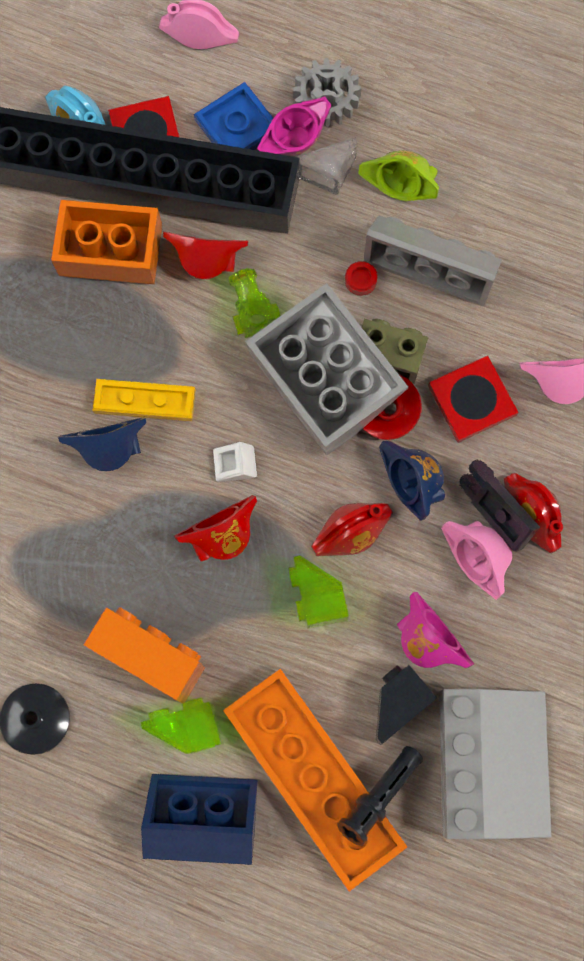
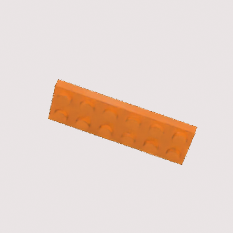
M281 669L223 710L349 892L407 848V845L386 816L382 822H376L366 835L367 841L363 846L352 843L339 831L337 823L340 819L347 818L356 807L357 798L369 792Z

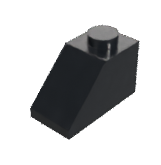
M397 665L382 678L386 684L380 689L376 729V741L380 745L437 699L410 665L403 670Z

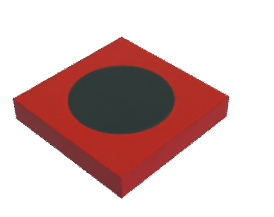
M169 96L108 110L112 126L179 137Z
M488 355L439 377L428 384L457 443L507 421L519 413Z

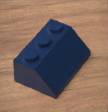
M152 774L141 826L143 859L252 865L258 780Z

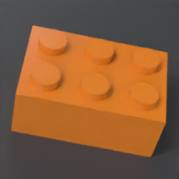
M60 200L51 258L58 275L155 285L162 233V221L159 210L152 207Z
M106 607L85 641L84 646L184 704L205 669L199 662L201 656L198 655L199 653L182 643H179L177 648L169 644L172 639L151 625L144 630L139 627L142 621L121 607L116 612Z

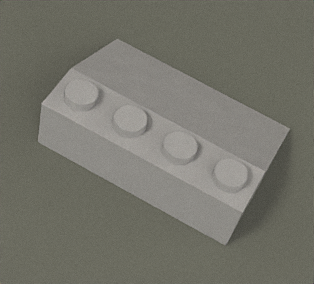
M327 283L245 341L251 357L326 456L356 435L408 389L403 379Z
M443 689L439 691L443 837L446 839L551 838L545 692L489 689Z

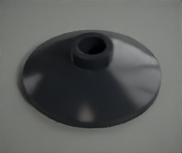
M28 684L16 689L6 699L0 712V729L5 741L13 749L30 755L42 754L55 748L65 737L70 723V712L66 700L56 689L44 684ZM34 711L38 716L37 722L34 725H29L26 717L30 712Z

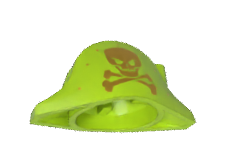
M405 150L393 151L380 158L369 160L359 165L358 174L392 198L402 201L436 199L438 196L439 186L434 180L438 174L437 169L429 166L428 161L415 152Z

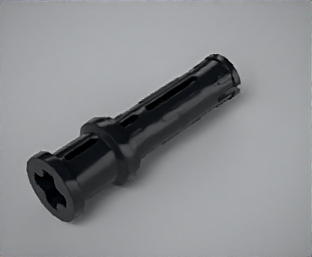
M410 746L404 747L400 755L368 794L360 795L356 800V807L348 817L340 819L337 823L339 831L349 841L358 846H363L367 841L366 835L375 823L383 821L386 814V806L403 787L419 764L423 762L421 754L416 749Z

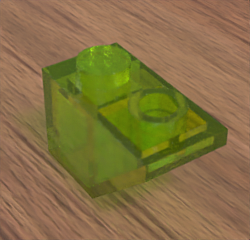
M300 555L293 557L294 566L288 567L292 588L299 587L301 600L295 601L299 622L306 620L307 629L348 621L349 614L342 582Z
M203 698L182 703L183 710L173 713L169 712V708L148 713L149 720L141 722L143 730L185 754H193L223 745L213 704L211 702L204 703Z

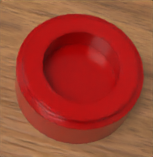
M358 261L348 267L345 274V284L351 293L358 296L368 295L377 285L378 274L375 267L370 263Z

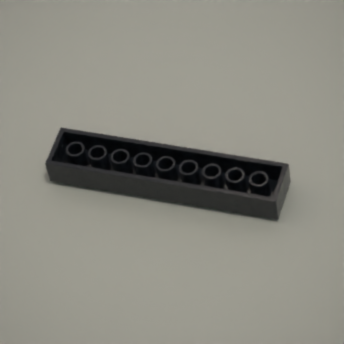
M0 107V184L119 205L158 208L159 212L286 234L289 232L300 179V158Z

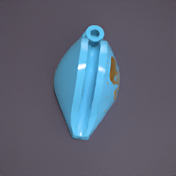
M65 85L60 90H51L45 96L51 116L106 125L96 102L76 88Z

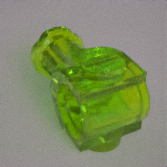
M249 268L235 272L228 279L229 284L234 286L238 297L235 303L238 315L232 316L237 334H244L245 338L254 336L281 316L277 304H270L266 294L259 291L256 282L258 276L256 270ZM254 315L265 317L261 323L255 324L249 321Z

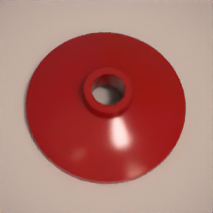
M401 375L399 376L406 383L408 389L392 402L396 405L395 412L393 414H386L384 409L363 428L375 438L381 440L401 438L412 431L420 419L422 400L419 391L410 380Z

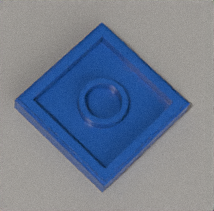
M243 82L194 114V120L212 143L251 150L257 149L273 120L271 114L246 82Z

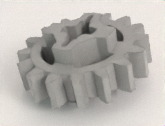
M328 58L324 59L323 65H319L316 60H313L311 70L303 66L302 76L295 77V87H293L295 104L326 97L331 103V109L325 120V126L329 127L330 120L334 119L340 125L342 124L343 115L351 118L353 109H358L359 98L361 97V86H358L359 77L358 75L351 76L352 67L350 65L342 69L341 60H337L334 65H330ZM308 87L310 88L311 93L310 98H308L306 94ZM344 87H346L348 92L347 97L344 96Z

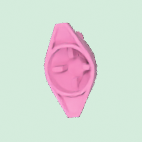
M182 0L178 4L171 3L167 7L168 14L161 18L159 29L184 46L193 49H208L237 43L239 31L223 17L221 12L212 4L202 0Z
M584 358L563 361L519 362L522 370L530 373L537 379L543 393L550 400L559 404H571L584 397Z
M451 521L446 522L441 529L460 568L471 581L496 600L500 598L505 591V571L512 561V550L495 529L483 526L479 521H475L468 526Z

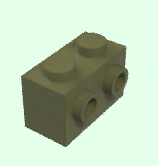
M364 318L362 329L395 371L415 384L428 337L423 336L420 331L413 328L399 329L392 327L390 323L382 319H372L371 321Z

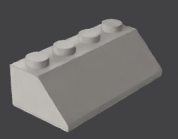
M379 215L366 235L364 262L484 306L502 261L489 251H477L466 247L458 240L443 239L435 236L428 229H416L405 225L400 219L395 217L386 218Z

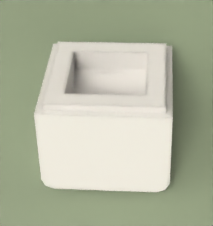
M238 442L213 449L217 482L257 477L255 451L252 445Z

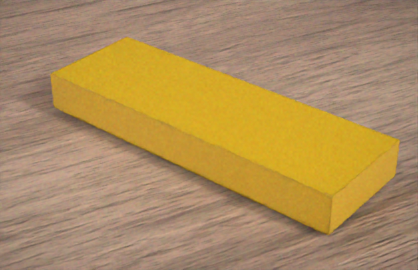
M96 379L92 411L94 414L130 417L145 416L146 418L192 421L196 389L193 386Z

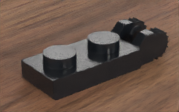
M478 459L472 461L468 468L471 474L462 475L459 480V486H461V489H464L466 495L472 500L471 503L504 539L509 547L515 552L522 550L539 530L540 526L499 480L494 477V471L487 464Z

